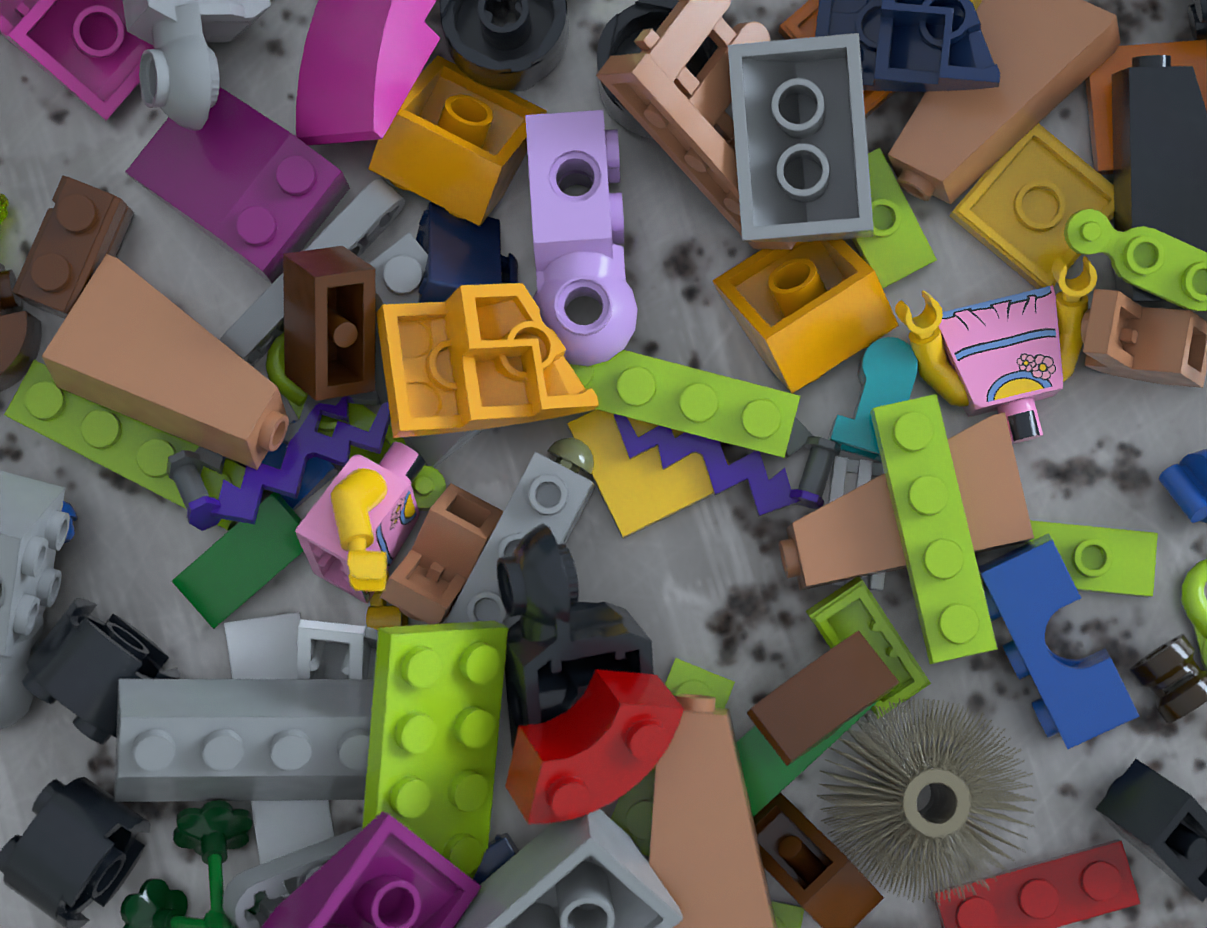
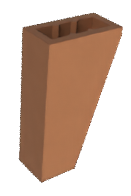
M982 0L976 13L994 64H997L1000 71L999 87L957 91H926L888 153L898 178L899 186L918 199L929 201L931 196H934L951 205L1116 51L1121 43L1117 16L1084 0Z
M108 254L103 258L42 355L58 388L258 470L268 451L274 452L278 449L288 429L289 419L279 389L275 384L122 261Z
M1005 412L991 415L949 438L948 444L975 554L1023 544L1034 539ZM885 473L791 523L786 528L788 539L779 541L780 556L786 578L797 577L800 591L844 582L856 577L863 578L907 568Z
M677 694L676 699L683 706L684 711L671 743L656 764L649 865L682 911L683 920L674 928H777L730 710L715 708L716 698L712 696Z

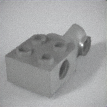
M123 0L127 32L154 46V49H147L143 52L140 61V90L145 105L148 108L160 107L171 120L186 129L193 131L202 129L208 119L210 108H213L217 101L220 88L217 58L213 50L207 47V43H225L238 37L271 6L270 0Z
M0 471V729L14 725L27 714L34 695L23 685L22 680L29 672L27 661L30 659L31 648L42 635L44 624L42 615L46 607L50 608L54 604L59 592L61 571L54 569L56 551H59L65 542L70 523L69 513L62 512L65 487Z

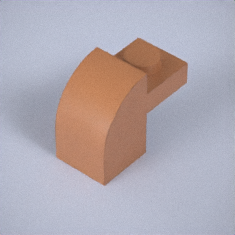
M1094 289L1091 308L1085 312L1081 324V338L1084 344L1083 352L1086 354L1085 366L1109 375L1149 383L1204 387L1207 370L1206 320L1192 310L1142 307L1118 290Z
M450 483L429 509L411 551L389 577L386 589L382 592L380 598L398 607L404 615L411 619L424 621L428 624H441L450 614L504 511Z

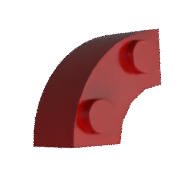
M595 670L586 692L567 712L545 723L518 727L505 787L528 824L562 822L597 811L626 794L653 769L671 743L680 724L684 708L657 674Z

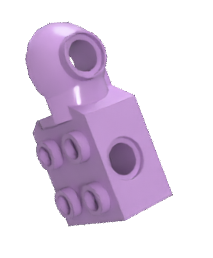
M603 110L525 115L533 245L537 291L533 299L540 309V316L544 324L555 331L565 346L566 352L564 357L569 364L591 366L609 361L626 347L636 328L638 312L633 290L626 282L624 247L620 246L624 244L622 192L609 193L608 183H620L618 129L605 130ZM576 184L584 185L590 189L584 195L577 197L563 193L566 188ZM581 296L592 297L599 302L603 310L599 319L594 323L578 325L570 321L566 315V308L569 303Z

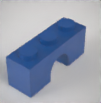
M1049 533L979 566L984 580L982 586L991 622L998 618H1003L1013 638L1012 641L1002 645L1018 679L1021 680L1031 675L1042 697L1031 702V705L1048 738L1060 733L1067 749H1070L1140 716L1106 648L1085 658L1066 659L1052 652L1045 643V629L1052 615L1060 608L1081 599Z

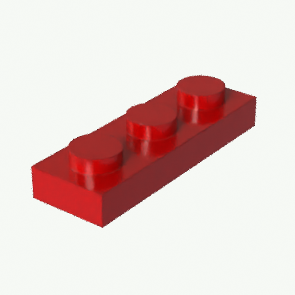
M1113 840L1008 870L1010 873L1004 871L994 874L998 881L992 875V878L990 876L983 877L990 890H988L981 878L979 879L984 887L978 879L976 880L979 884L975 880L970 881L976 895H974L969 882L966 883L970 892L966 884L963 883L965 889L963 886L962 889L966 901H964L959 885L957 887L961 898H959L956 885L953 886L956 895H954L952 886L949 887L951 891L949 892L950 903L947 888L944 889L945 899L943 890H940V905H938V890L935 893V905L942 928H1058L1141 904L1122 840Z

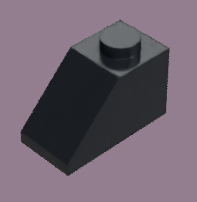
M1135 759L1124 774L1110 785L1106 796L1095 809L1126 841L1203 903L1207 898V812L1192 795L1138 759Z

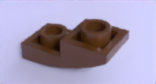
M858 630L792 676L750 708L746 714L785 765L788 766L832 736L844 723L887 695L899 681Z

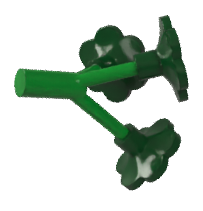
M221 800L207 802L201 808H186L176 816L177 827L173 831V841L178 847L193 849L202 856V861L208 865L211 910L205 914L204 918L185 916L188 908L186 895L180 890L169 889L166 882L162 879L151 878L142 884L139 893L129 894L123 900L120 908L121 917L125 922L123 928H237L226 916L223 909L224 886L222 864L228 859L227 849H238L249 842V830L253 826L252 814L245 809H233L228 802ZM262 891L254 895V905L247 909L252 915L260 912V901L265 898V894Z

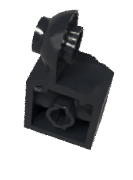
M544 523L536 526L518 542L510 556L500 557L497 560V581L504 609L510 617L520 615V620L508 628L504 668L512 751L519 726L545 723L567 712L586 692L595 670L654 674L652 640L626 609L605 601L599 603L578 602V579L571 552L566 544H557L556 538L549 526Z

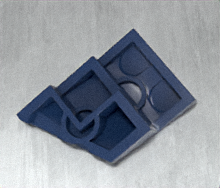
M819 0L815 37L859 33L863 90L924 92L999 87V68L997 64H994L981 31L980 20L973 3L969 0Z

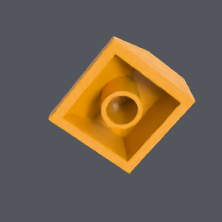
M437 55L418 76L383 139H378L368 169L388 179L394 186L412 191L445 208L451 215L481 226L503 198L527 153L525 115L546 114L547 110L507 90H498L484 86L465 75L456 64Z
M843 239L796 242L791 250L761 249L712 280L720 296L764 363L792 394L808 383L816 381L830 369L860 350L869 347L877 339L899 326L875 270Z

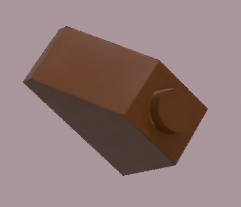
M781 792L753 816L764 868L822 928H854L884 899L861 872H858L859 869Z

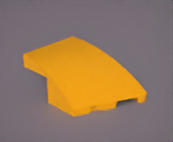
M523 283L460 285L445 302L383 304L376 312L393 438L465 432L523 424L592 411L599 406L597 395L592 388L585 389L564 357L566 352L565 346L555 331L544 324L538 305Z

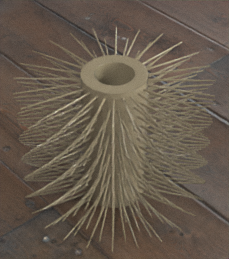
M899 698V704L897 703L902 719L903 730L895 704L893 702L896 715L889 701L892 715L889 708H887L888 714L884 707L883 709L890 725L881 707L879 706L882 717L875 705L882 724L876 715L875 717L880 726L871 712L870 715L879 730L867 712L866 714L872 724L864 714L868 723L863 721L861 723L859 720L856 722L862 729V733L852 729L847 730L865 750L854 742L839 738L840 741L879 770L849 754L829 747V749L878 775L883 780L825 759L828 762L881 782V784L819 770L837 780L869 787L862 788L819 783V785L829 788L833 792L848 793L817 795L820 798H835L824 800H836L827 802H838L831 804H841L820 809H831L823 812L834 810L840 811L827 814L844 812L830 815L833 817L821 821L837 818L824 822L825 824L853 816L828 824L829 826L863 816L832 826L831 828L844 825L827 834L848 827L831 835L832 837L843 831L850 830L834 838L840 837L833 843L843 840L835 846L847 842L838 849L862 836L855 843L842 850L843 854L847 852L846 856L850 855L851 858L849 859L852 860L861 850L866 848L852 862L854 864L871 849L855 866L858 867L870 856L858 871L861 872L864 866L875 856L862 874L864 875L874 864L870 873L866 876L868 879L870 874L877 868L870 880L872 882L884 865L877 881L874 883L877 884L885 872L879 887L882 886L891 868L883 889L885 890L892 877L888 893L896 881L893 894L895 893L903 872L897 897H899L906 879L903 895L905 896L911 871L908 900L914 876L915 887L912 902L914 903L918 882V900H920L923 872L924 903L927 877L930 899L931 870L933 899L935 902V869L938 886V905H940L939 885L941 886L942 884L944 899V889H946L941 873L942 867L949 903V892L951 891L947 881L946 870L954 895L956 894L952 880L956 885L959 898L961 897L957 883L961 888L964 901H966L962 886L964 889L965 887L957 868L969 892L970 890L962 871L974 895H976L966 872L971 880H974L965 865L977 884H979L966 861L984 887L975 870L978 872L988 890L990 889L981 876L979 868L985 875L988 874L990 878H992V875L996 881L998 880L984 864L983 859L987 863L994 864L997 868L1000 867L1003 871L1005 869L1010 873L982 845L992 852L994 851L1015 862L1014 859L971 827L1025 852V850L969 820L968 817L1028 838L969 813L1034 827L1003 814L979 809L987 808L1033 813V811H1027V809H1022L1009 803H1000L1037 801V799H1031V797H1025V795L1005 796L1019 795L1005 794L1014 793L1006 791L1032 787V785L1016 787L1027 785L1026 783L1012 785L1021 782L1008 783L1032 775V773L1010 779L1011 777L1027 773L1022 772L991 781L1021 771L1018 770L990 778L1015 770V768L1007 769L1025 760L1003 769L1000 768L1019 760V758L996 767L1013 759V757H1010L1022 750L1020 749L1010 756H1005L1016 749L1013 748L1004 755H999L1010 748V746L986 760L994 752L1004 747V744L1011 737L993 752L983 757L1005 738L1004 736L994 744V741L1005 728L984 748L982 747L995 735L999 727L986 741L974 749L994 728L993 726L979 740L991 723V719L982 732L973 740L986 721L985 719L976 730L984 713H982L980 719L970 730L978 714L977 712L962 734L973 713L972 711L964 723L969 707L957 727L964 706L957 717L958 703L951 719L953 703L945 724L949 702L943 715L944 701H942L937 724L940 700L937 702L934 716L933 707L935 699H933L929 717L930 698H928L925 724V698L922 699V718L920 717L918 698V701H916L918 709L917 726L915 698L912 701L914 725L911 716L910 698L907 700L908 706H905V700L903 699L904 706L902 704V707ZM906 707H907V711H908V714H909L910 726H909V723H908ZM902 708L907 722V729L903 719ZM893 723H894L895 728H896V730H897L898 736H897V734H896V732H895ZM898 726H899V728H900V730H901L903 739H902L901 734H900V732H899V730H898ZM933 733V744L930 749V742ZM928 734V745L926 749V738ZM938 734H939L938 744H937V746H936V748H935V742H936L937 736H938ZM945 735L943 745L940 749V743ZM950 736L948 746L944 751L945 744ZM921 737H922V741H923L922 749H921ZM954 742V745H953L952 749H951L950 752H949V748H950L951 744ZM963 748L962 752L955 759L957 753ZM995 759L994 761L990 762L989 764H987V765H985V766H982L983 764H985V763H987V762H989V761ZM995 762H998L997 764H995V765H993V766H991V767L985 769V768L988 767L989 765H991V764H993V763H995ZM929 785L931 790L930 800L922 810L918 811V795L925 786ZM863 827V828L860 829L859 831H856V832L852 833V832L855 831L856 829H859V828ZM865 829H868V830L864 831L863 833H861V834H859V835H857V836H855V837H852V836L856 835L857 833H859V832H861V831H863V830H865ZM888 834H890L889 837L883 842V840L885 839V837H886ZM893 837L891 843L886 847L888 841ZM864 838H866V839H865L862 843H860L858 846H856L855 848H853V849H851L850 851H848V850H849L850 848H852L856 843H858L859 841H861V840H863ZM896 841L895 846L889 851L892 844ZM899 843H900L899 849L897 850V852H896L895 855L893 856L896 847H897V846L899 845ZM862 844H864L858 851H856L855 853L851 854V853H852L853 851H855L858 847H860ZM904 846L903 852H902V854H901V856H900V858H899L900 851H901L902 847ZM909 846L907 856L903 862L905 851ZM922 847V860L920 865V851ZM913 849V854L909 863L910 853ZM945 857H946V859H947V861H948V864H949V866H950L951 872H950V870H949V868H948V865H947V863H946ZM951 862H952V864H953V866H954L956 875H955V873H954V871H953V868H952V866H951Z

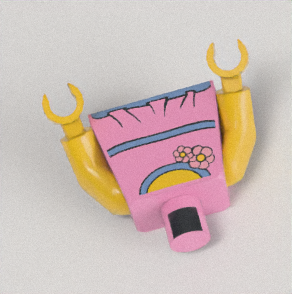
M1062 257L1053 262L1052 273L1062 290L1057 295H1055L1052 285L942 312L940 304L928 292L922 291V297L925 299V308L917 317H912L909 307L900 300L895 306V313L911 330L909 340L918 360L920 377L950 405L963 406L968 417L992 411H998V414L1005 412L1012 444L1043 436L1034 401L1056 395L1063 389V382L1074 373L1083 345L1081 324L1083 316L1088 310L1087 294L1093 290L1097 282L1096 270L1088 257H1083V271L1078 277L1073 279L1065 278L1067 267Z
M393 442L379 464L362 455L356 454L352 456L295 530L313 573L366 604L370 602L366 614L367 627L377 630L380 627L408 626V617L398 607L394 605L387 606V601L380 598L382 592L386 589V583L389 579L388 569L416 524L420 514L411 484L424 467L425 460L415 450L400 442Z

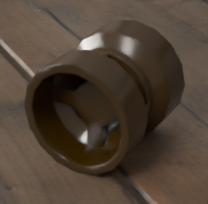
M1184 634L1161 645L1130 668V672L1140 686L1150 688L1157 697L1156 709L1167 724L1184 717L1207 702V671L1201 670L1194 661L1195 649ZM1191 672L1190 675H1188V676H1186L1185 678L1181 679L1180 681H1178L1177 683H1175L1174 685H1172L1170 688H1168L1166 691H1163V689H1165L1166 687L1170 686L1171 684H1173L1174 682H1176L1177 680H1179L1180 678H1182L1183 676H1185L1187 673Z

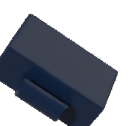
M429 202L427 209L424 210L420 219V226L416 237L417 242L428 254L423 281L418 291L420 294L418 303L445 302L460 285L518 283V262L516 257L511 253L508 254V257L501 255L499 219L487 217L481 226H478L466 219L455 217L445 208Z

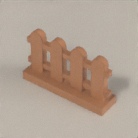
M678 0L679 2L656 32L653 29H644L634 42L642 50L640 53L610 56L596 76L742 236L733 119L725 112L732 102L728 45L770 41V35L763 24L755 21L739 23L731 28L722 18L729 8L731 0ZM709 35L718 48L695 77L685 65ZM748 242L753 249L791 250L796 242Z

